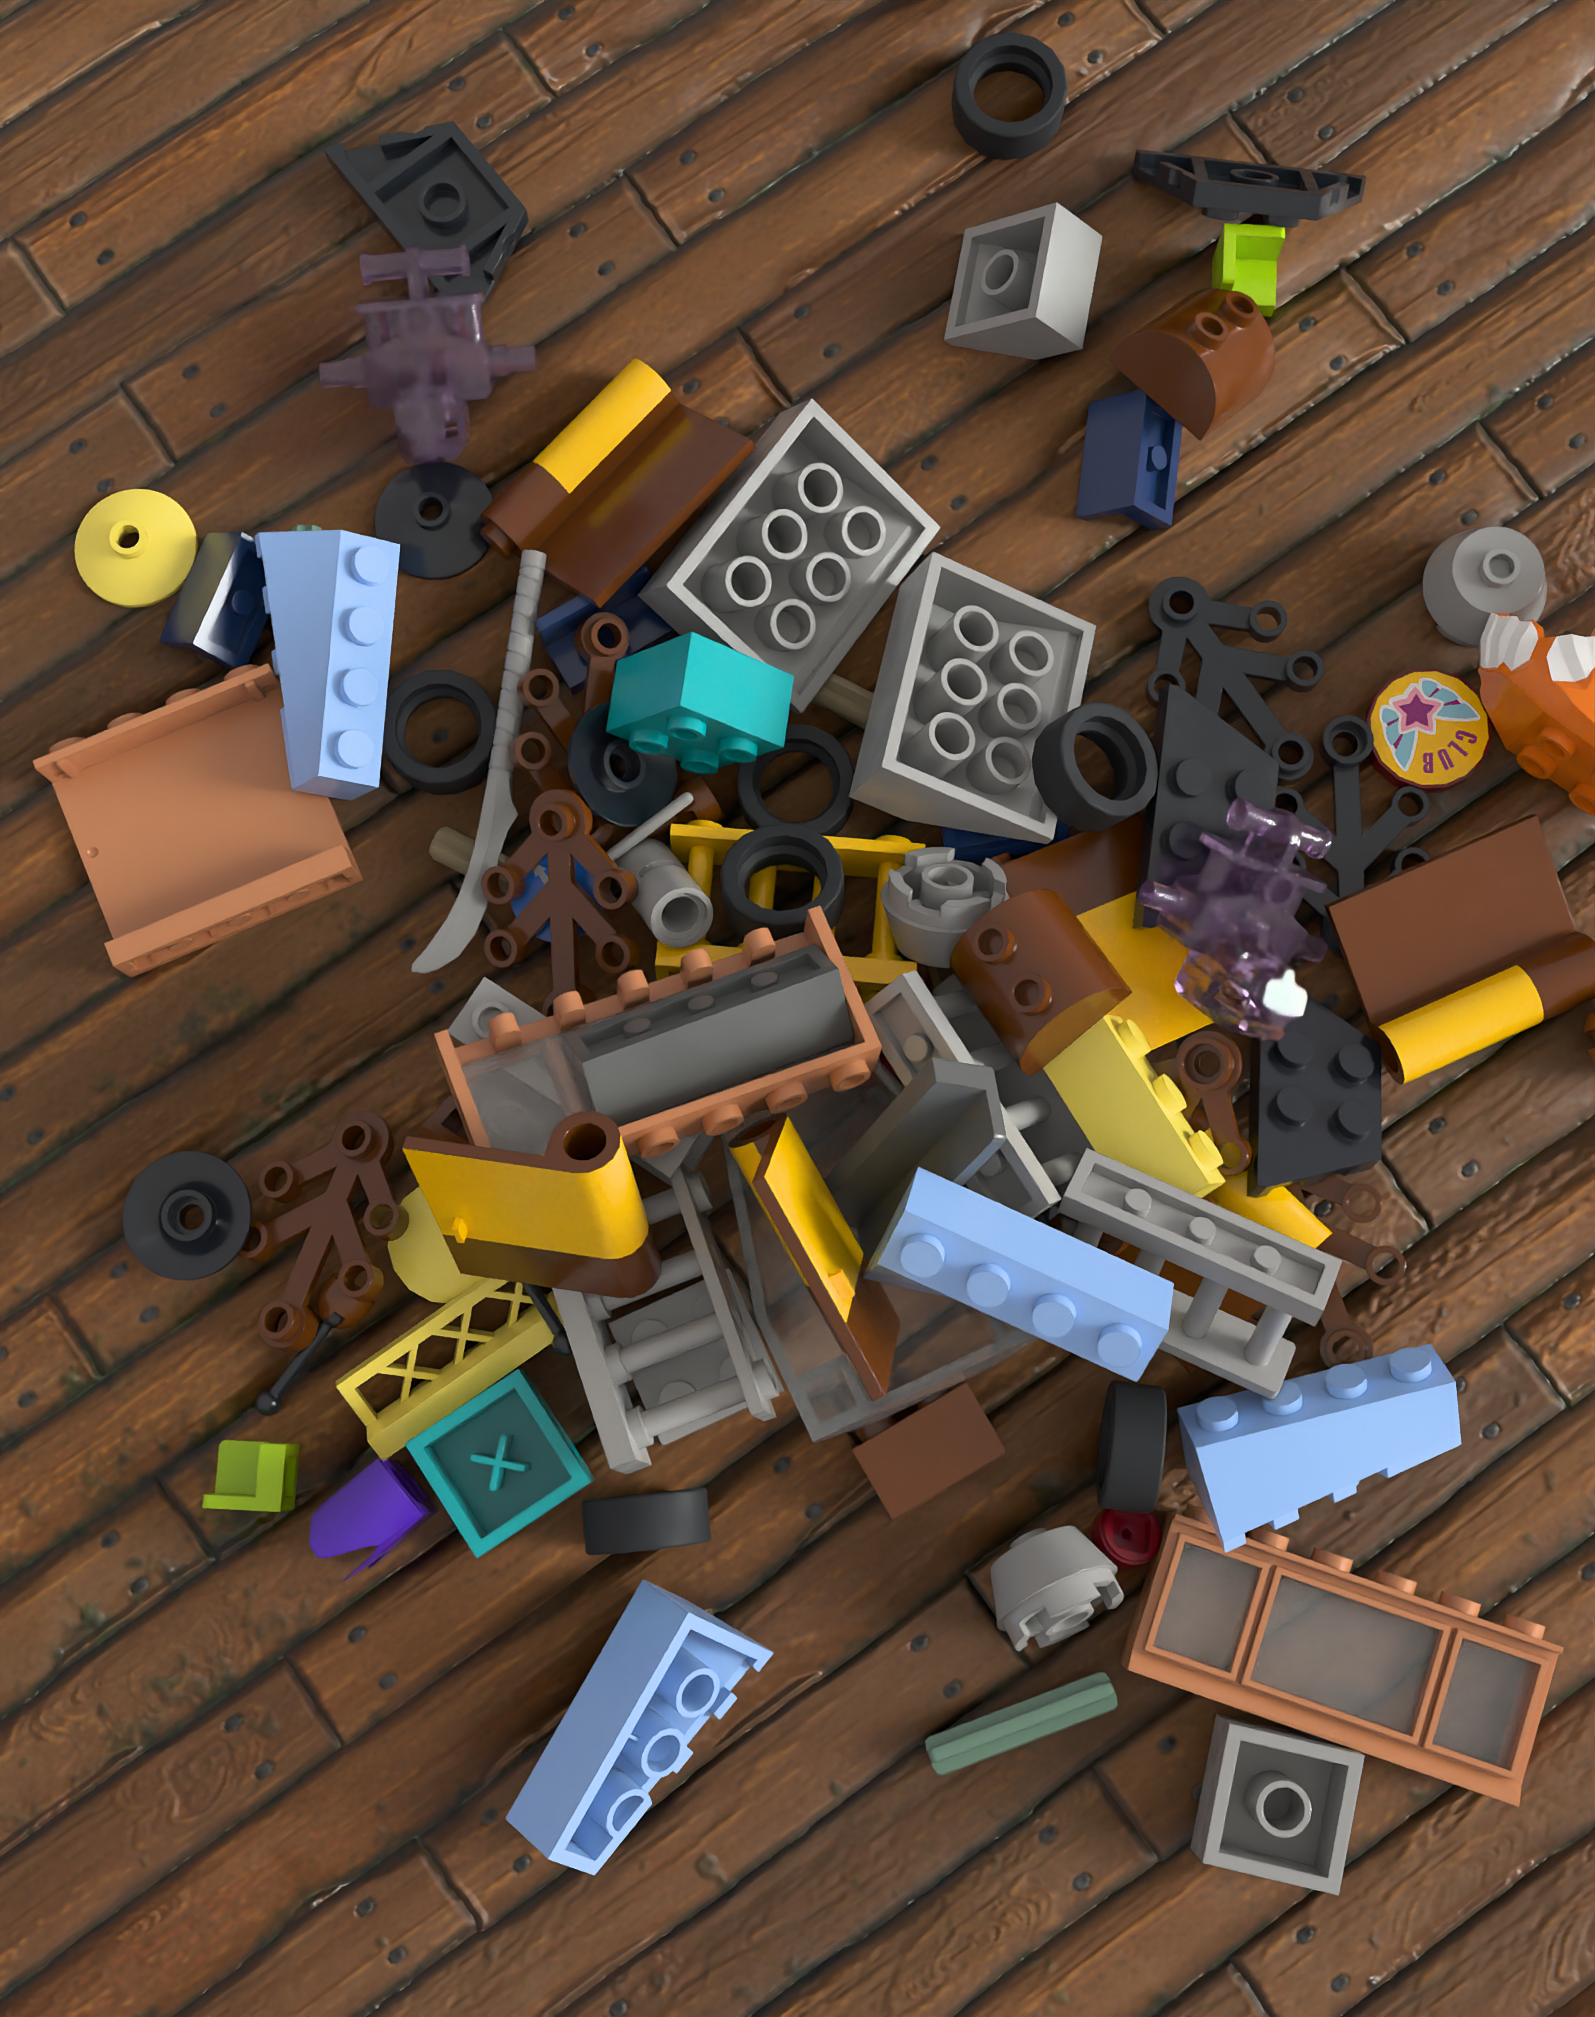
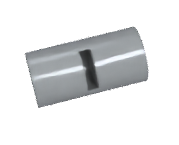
M645 838L616 860V865L619 868H625L635 876L638 882V895L632 905L661 943L675 948L686 947L699 941L708 932L713 921L711 901L666 844L656 839Z

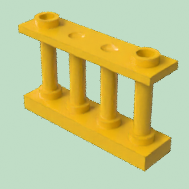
M694 820L687 823V825L671 823V851L680 862L688 863V873L710 900L714 865H723L727 851L743 835L754 830L723 828L720 824L709 820ZM896 835L880 836L875 840L823 836L830 841L840 855L844 875L878 878L872 953L866 955L865 958L843 956L861 1000L865 1004L901 974L917 969V962L903 961L897 955L898 948L881 900V891L884 884L888 881L889 870L896 871L904 866L905 854L925 848L926 844L912 843L909 839ZM791 865L769 866L755 873L750 878L748 899L762 908L773 910L777 870L809 871ZM815 875L812 901L821 891L820 880ZM834 927L831 931H832V933H833V936L835 937V927ZM706 934L696 943L680 948L670 947L658 941L655 960L657 980L680 973L681 958L692 950L706 949L710 961L714 962L741 953L743 943L737 947L715 946L706 940Z

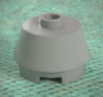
M1475 528L1454 534L1435 549L1424 570L1423 597L1431 616L1438 624L1436 628L1449 640L1465 647L1479 649L1480 639L1491 612L1517 616L1521 621L1534 620L1537 622L1546 602L1547 584L1542 557L1531 540L1510 528Z
M950 847L922 848L906 853L904 866L896 871L889 870L888 881L884 884L881 891V900L898 950L904 956L917 963L932 967L950 968L949 963L952 951L964 933L988 911L1010 899L1006 892V875L997 863L989 858H985L982 867L971 862L954 860L955 848Z
M1062 1526L1048 1531L1045 1528L1032 1530L1014 1540L1010 1545L1011 1549L999 1557L990 1568L997 1628L1007 1631L1017 1651H1021L1028 1645L1027 1640L1032 1636L1035 1637L1040 1648L1066 1639L1089 1627L1086 1619L1093 1614V1608L1102 1601H1104L1107 1609H1115L1124 1599V1594L1115 1578L1118 1571L1117 1566L1075 1526Z

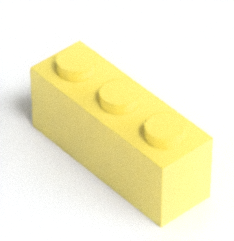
M1105 1015L1044 1066L1043 1069L1097 1153L1199 1198L1204 1197L1226 1182L1217 1167L1223 1164L1219 1151L1203 1131L1199 1130L1194 1133L1184 1118L1181 1110L1186 1108L1187 1105L1183 1095L1167 1075L1163 1074L1158 1077L1145 1056L1151 1051V1048L1137 1025L1130 1019H1126L1123 1022L1120 1016Z

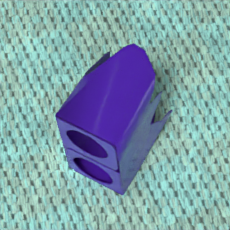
M377 1459L317 1508L311 1517L309 1544L317 1558H329L364 1547L377 1546L373 1554L345 1578L347 1580L367 1566L369 1570L435 1515L437 1510L399 1460Z

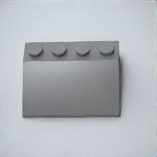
M812 398L779 413L755 444L756 449L736 468L638 594L647 605L680 635L694 632L794 675L789 709L796 714H800L805 710L941 528Z
M932 552L900 585L849 797L907 821L1048 844L1054 838L1058 817L1046 806L1035 785L1031 763L1036 739L1048 724L1080 706L1096 625L938 553Z

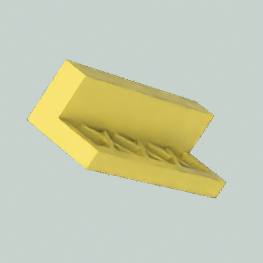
M484 1277L336 1380L337 1389L366 1426L367 1441L380 1459H387L406 1446L405 1443L466 1404L552 1343L554 1336L528 1293L522 1291V1283L514 1282L512 1290L500 1288L508 1282L506 1280ZM553 1291L547 1295L544 1294L564 1326ZM485 1297L511 1301L507 1323L494 1332L469 1328L472 1307ZM520 1302L533 1304L518 1314ZM462 1314L460 1327L447 1325ZM431 1335L457 1338L453 1361L441 1369L414 1366L418 1344ZM466 1340L478 1341L476 1345L464 1352ZM408 1352L406 1365L393 1363ZM377 1373L403 1376L400 1398L378 1413L374 1411L357 1388ZM412 1378L425 1379L410 1390Z

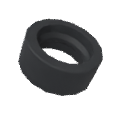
M1015 32L991 35L972 45L959 61L953 82L951 102L954 125L968 145L985 156L1002 160L1025 158L1046 147L1059 130L1068 91L1065 68L1054 50L1035 37ZM1012 71L1025 74L1038 83L1044 93L1042 110L1025 121L1008 123L992 119L979 110L975 103L974 91L976 84L979 80L996 72Z
M450 669L426 670L405 679L388 696L382 746L396 772L412 787L433 795L459 794L479 785L488 775L497 712L489 694L471 677ZM451 698L464 703L474 713L478 722V739L473 751L463 761L449 767L434 768L421 763L410 753L406 743V726L410 716L421 705L435 699Z
M1088 702L1072 709L1048 724L1035 741L1031 760L1035 785L1046 806L1062 822L1081 831H1103L1143 810L1156 791L1159 773L1155 750L1145 730L1129 713L1110 703ZM1076 735H1081L1093 741L1106 754L1114 770L1116 781L1114 800L1096 793L1084 781L1075 761L1073 746Z
M787 724L784 748L759 755L755 761L740 763L738 766L737 796L746 823L753 830L762 826L788 823L810 828L821 836H835L844 828L854 808V799L849 797L855 770L849 753L833 735L812 725ZM790 752L808 753L820 759L829 769L834 782L833 797L827 809L816 818L802 823L786 822L775 817L764 806L759 792L760 778L766 766L776 757Z
M788 823L767 825L743 835L727 851L720 871L725 918L739 937L744 939L748 933L759 928H768L774 941L804 932L807 911L817 906H821L831 930L838 924L844 906V873L840 855L825 837L810 828ZM791 865L804 868L817 876L820 880L821 891L812 902L798 909L775 911L762 908L747 899L744 886L755 873L769 866Z
M1112 1381L1108 1386L1101 1420L1096 1486L1097 1501L1100 1508L1147 1514L1155 1509L1162 1480L1167 1431V1403L1163 1387Z
M705 1488L585 1500L581 1503L585 1552L587 1555L656 1550L711 1541L707 1490Z

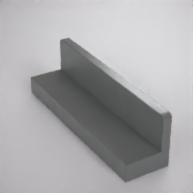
M815 944L568 1033L563 1035L569 1058L585 1081L593 1111L607 1115L617 1124V1127H621L848 1042L853 1038L854 1033L839 968Z
M932 1057L824 1179L849 1227H856L858 1229L860 1247L868 1262H870L918 1167L963 1186L1005 1143L1006 1131L994 1068Z

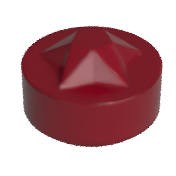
M1104 1508L1096 1515L1092 1523L1091 1539L1092 1543L1119 1570H1132L1148 1562L1156 1555L1161 1543V1529L1152 1512L1147 1514Z

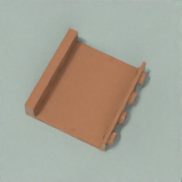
M268 663L260 667L253 664L238 667L225 675L224 682L202 691L196 688L180 691L166 700V706L144 715L142 713H129L117 717L108 724V730L86 739L73 737L62 740L50 747V754L33 760L35 769L52 782L113 937V940L104 943L112 965L130 978L363 880L330 797L291 790L280 709L284 707L279 677L274 675V670Z

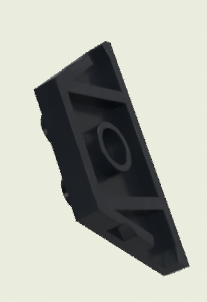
M454 121L426 126L417 133L401 131L380 135V144L345 151L343 143H339L325 149V154L331 166L465 330L471 329L479 318L529 221L524 205Z
M1136 149L1132 176L1191 206L1202 207L1201 214L1203 216L1218 220L1238 219L1239 212L1263 214L1262 221L1264 223L1289 228L1298 227L1300 219L1317 221L1361 203L1367 178L1364 175Z
M1172 684L1159 688L1153 740L1159 773L1155 794L1147 804L1145 811L1132 929L1137 930L1153 928L1266 888L1279 762L1181 687Z
M1266 968L1260 970L1253 979L1248 1142L1253 1150V1161L1247 1173V1196L1253 1198L1267 1196L1274 1188L1298 1182L1301 1187L1323 1182L1331 1174L1347 1176L1371 1170L1382 1159L1381 1045L1283 977Z

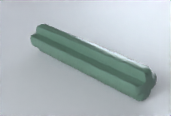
M1099 1671L933 1734L925 1740L926 1750L933 1769L937 1775L943 1776L1111 1712L1118 1706L1117 1696L1110 1678L1105 1672Z

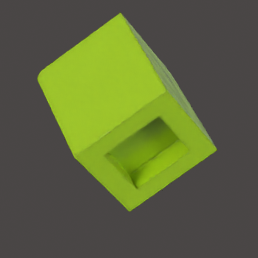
M1224 223L1213 255L1212 288L1242 292L1255 301L1262 316L1271 317L1276 306L1277 259L1285 241V227Z
M223 1440L219 1444L215 1493L203 1494L202 1508L269 1512L294 1510L300 1443Z

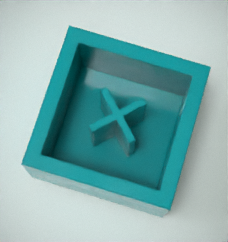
M689 632L617 661L606 732L629 740V747L637 752L650 755L664 754L681 761L680 766L686 771L703 775L715 774L718 772V768L737 762H753L759 755L784 748L794 675L699 634Z
M517 1369L405 1443L476 1558L482 1556L596 1480L525 1369Z

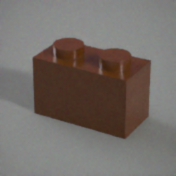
M945 1378L913 1397L919 1407L918 1410L897 1422L891 1411L857 1430L862 1443L851 1449L892 1520L1007 1453L967 1382L952 1388L948 1379Z

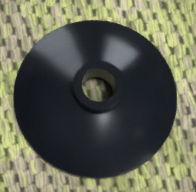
M426 462L412 466L398 474L386 486L378 500L375 510V532L377 539L400 544L398 568L411 576L425 580H444L459 576L476 566L491 547L480 534V531L486 526L481 520L480 514L493 502V498L481 479L462 466L448 462ZM431 505H439L443 508L441 516L435 520H425L422 518L423 510Z
M609 701L589 709L574 726L569 739L567 753L569 774L577 795L596 817L617 827L641 826L671 802L677 782L676 759L664 754L650 755L637 752L629 747V740L607 733L606 727L611 703ZM609 761L614 767V774L611 771Z
M183 1151L166 1155L145 1168L133 1182L127 1194L123 1208V1229L126 1241L138 1261L159 1276L179 1281H191L209 1277L228 1266L244 1247L252 1225L251 1197L245 1182L237 1171L228 1163L213 1155L197 1151ZM199 1206L204 1212V1221L197 1229L190 1230L185 1223L186 1214L191 1208Z

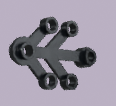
M1172 577L1159 583L1151 593L1148 601L1149 619L1152 625L1161 633L1155 672L1150 676L1145 688V696L1149 704L1157 709L1159 695L1154 689V684L1160 680L1169 681L1173 685H1177L1185 690V681L1179 673L1187 641L1201 660L1195 699L1218 716L1223 690L1263 745V751L1279 762L1277 785L1291 786L1300 782L1313 764L1314 753L1310 743L1298 733L1285 731L1247 677L1284 683L1291 690L1304 693L1312 690L1322 678L1324 673L1322 659L1316 653L1309 650L1297 651L1291 657L1225 646L1210 628L1248 632L1258 642H1273L1279 638L1287 624L1285 609L1275 601H1262L1251 608L1210 600L1205 589L1198 582L1190 578ZM1177 597L1183 598L1190 604L1191 611L1186 614L1175 613L1170 608L1169 601ZM1260 614L1272 615L1277 622V628L1273 630L1262 629L1256 621V616ZM1297 663L1309 665L1313 671V678L1310 680L1299 679L1293 672V665ZM1284 746L1294 748L1299 754V762L1293 765L1284 763L1279 757V748Z
M1351 715L1340 716L1332 720L1322 732L1318 743L1322 759L1332 767L1335 834L1304 807L1301 795L1289 787L1277 788L1276 799L1288 800L1293 806V815L1281 817L1274 811L1273 827L1279 829L1288 828L1336 872L1337 896L1306 870L1307 866L1301 853L1291 848L1280 849L1270 857L1267 881L1273 887L1281 890L1290 889L1322 918L1320 926L1321 939L1325 947L1333 955L1341 959L1344 958L1324 905L1363 889L1364 870L1405 828L1417 825L1427 815L1430 808L1429 798L1422 789L1414 786L1402 787L1390 798L1387 811L1362 836L1359 765L1372 751L1374 736L1371 728L1364 720ZM1336 738L1347 739L1353 746V754L1349 756L1338 754L1333 748V740ZM1407 797L1414 800L1418 806V814L1416 816L1403 814L1398 806L1400 798ZM1406 848L1392 860L1388 877L1403 871L1401 864L1405 858H1411L1421 863L1431 859V857L1421 848ZM1286 859L1292 862L1296 869L1295 877L1286 879L1279 876L1275 869L1276 861Z

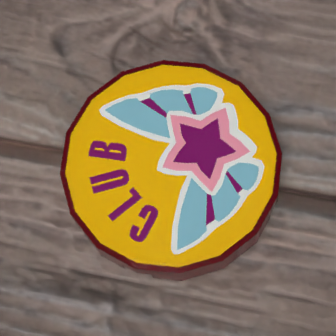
M1413 669L1392 678L1372 699L1366 712L1365 722L1371 728L1374 736L1373 748L1368 757L1374 769L1392 785L1399 788L1414 786L1426 791L1425 793H1441L1463 783L1484 761L1492 739L1490 717L1482 704L1480 694L1461 677L1440 669Z

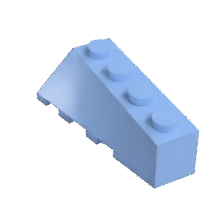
M344 530L259 532L255 535L257 557L263 559L266 586L262 588L265 611L266 614H271L276 649L271 651L274 675L280 676L284 707L280 709L291 790L352 801L379 787L400 544Z
M921 1167L917 1168L863 1276L864 1279L955 1299L1135 1382H1138L1169 1330L1174 1283Z
M1431 1343L1418 1347L1402 1348L1391 1354L1351 1364H1340L1328 1370L1284 1380L1275 1399H1269L1251 1390H1246L1226 1396L1210 1397L1202 1402L1177 1408L1186 1468L1225 1553L1246 1544V1532L1268 1522L1275 1530L1299 1519L1298 1508L1326 1495L1335 1503L1357 1493L1356 1486L1359 1481L1372 1474L1378 1473L1389 1478L1461 1445L1456 1381Z
M643 1579L505 1819L547 1859L595 1876L652 1805L648 1793L661 1777L667 1776L672 1771L676 1774L693 1754L687 1747V1744L712 1714L720 1720L737 1699L731 1690L746 1671L752 1667L759 1672L774 1653L688 1600Z

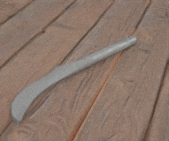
M523 550L521 555L520 575L517 581V594L514 600V613L512 614L511 632L509 633L508 651L506 652L505 670L503 671L501 684L502 690L500 691L499 709L497 710L496 729L490 755V769L488 770L478 830L467 873L447 919L427 948L413 962L411 973L426 974L440 969L456 959L476 934L488 904V899L483 894L481 887L483 874L489 868L497 866L507 832L518 816L513 802L512 773L514 765L509 757V747L513 739L520 734L524 704L517 695V683L520 677L529 672L536 630L534 622L538 617L541 587L544 578L543 572L545 571L547 555L540 551Z

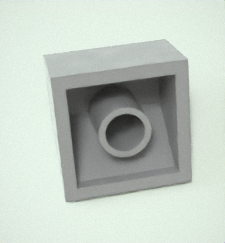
M1057 202L965 229L944 341L952 346L1033 360L1082 349L1103 236Z

